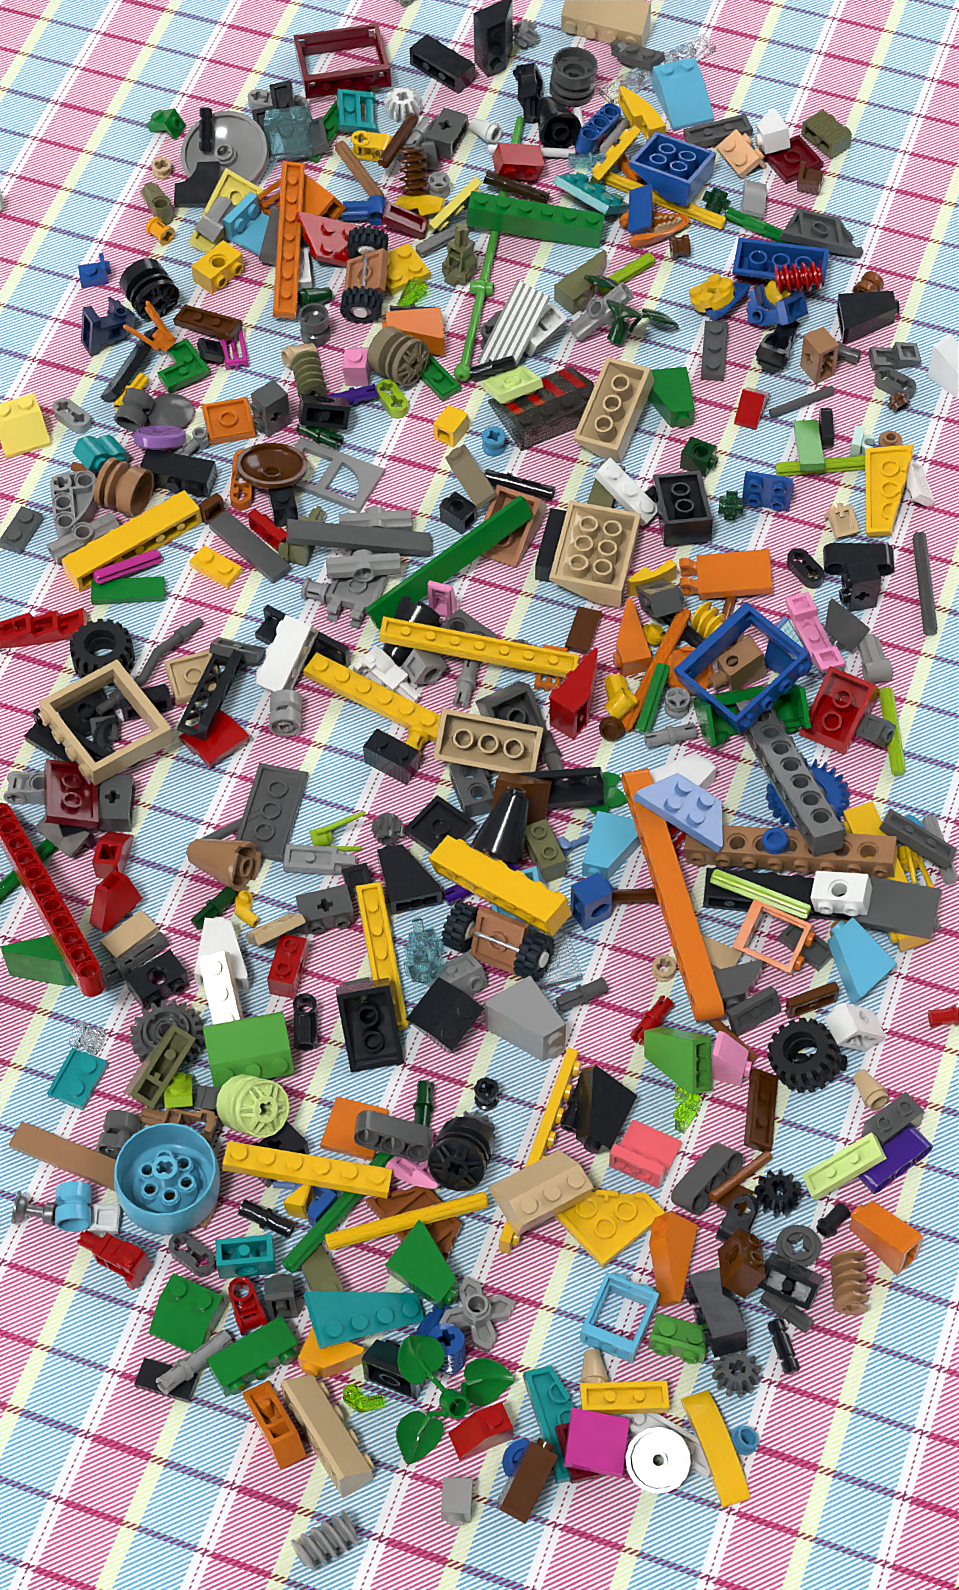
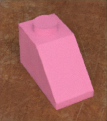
M349 347L345 349L342 368L346 386H369L371 372L367 363L369 347Z
M722 1031L718 1032L712 1054L711 1079L741 1086L743 1077L749 1078L752 1062L748 1061L749 1050Z

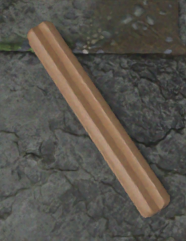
M342 140L339 143L337 142L335 144V151L369 197L372 195L384 197V193L346 142Z

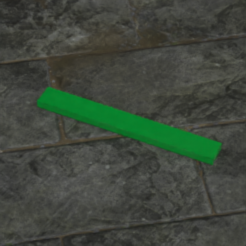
M519 495L366 607L365 610L375 627L379 630L381 629L383 616L394 617L398 602L403 596L412 597L410 602H418V600L428 594L429 580L444 583L534 517L525 498Z

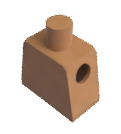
M748 636L717 658L718 671L709 676L708 681L714 690L725 684L730 691L743 689L767 677L764 653L752 637Z

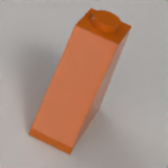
M304 173L302 212L336 220L346 207L334 195Z
M441 307L386 311V321H382V329L386 326H393L425 342L429 353L440 356L445 355Z
M872 1200L866 1206L859 1205L851 1213L850 1216L852 1218L849 1229L896 1276L917 1259L923 1236L908 1224Z

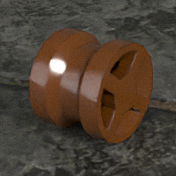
M688 234L679 238L676 236L669 237L671 259L682 255L690 257L691 247Z

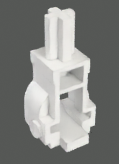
M374 646L363 658L359 657L358 662L353 666L354 672L360 673L364 677L415 703H418V700L422 697L418 691L407 683L408 674L400 669L378 646Z

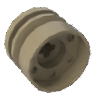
M386 326L374 336L367 353V363L371 370L384 377H388L401 386H410L422 376L429 359V349L425 342L393 326Z

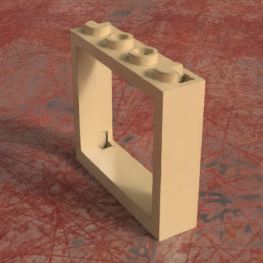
M117 659L39 701L40 713L38 715L41 717L43 725H49L58 744L62 743L65 746L69 759L72 762L76 761L78 763L82 776L88 777L94 786L173 743L172 728ZM114 682L152 732L95 763L57 712Z

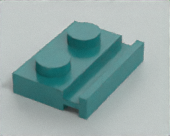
M72 1047L47 1091L48 1097H54L62 1103L84 1111L108 1068V1062L86 1052H79L76 1048Z

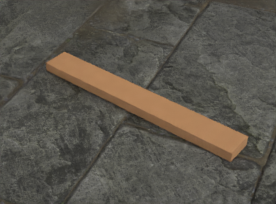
M21 1121L9 1142L11 1149L115 1191V1159ZM149 1186L146 1189V1193L152 1194L156 1188ZM171 1192L165 1195L166 1200H172L175 1197V1194ZM218 1202L210 1215L197 1226L204 1229L207 1228L218 1207Z

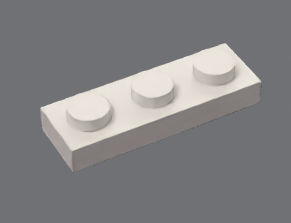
M611 457L593 474L627 511L641 513L640 525L642 527L657 513L656 504Z

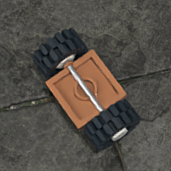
M363 225L359 226V229L354 227L353 230L349 231L346 252L352 259L347 260L345 286L340 306L342 317L347 318L348 321L354 320V323L361 321L362 324H366V321L373 323V320L378 321L381 317L383 298L379 293L385 292L389 256V238L387 233L384 234V230L378 231V227L372 229L369 225H367V228H364Z
M459 901L450 910L451 914L447 915V922L443 925L445 929L441 934L443 936L441 941L444 946L461 953L471 949L470 954L475 959L523 978L531 976L535 982L543 978L544 972L548 970V964H551V956L554 955L552 950L555 948V940L553 937L535 930L528 932L529 924L486 907L479 909Z

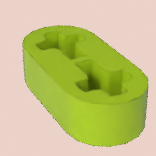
M390 379L379 381L376 385L378 400L392 418L399 419L406 416L408 413V401L397 384Z

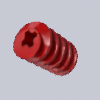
M821 260L817 268L813 261L810 262L809 268L806 267L804 262H801L800 269H797L795 263H792L790 270H788L786 264H783L781 271L774 265L776 288H778L780 294H783L785 287H787L789 293L793 292L794 286L797 287L799 292H802L804 285H806L808 292L811 291L813 284H815L818 291L821 289L823 283Z

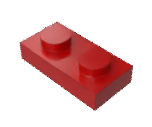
M256 509L248 513L250 529L278 552L280 542L286 543V531L281 527H276L266 514H261Z

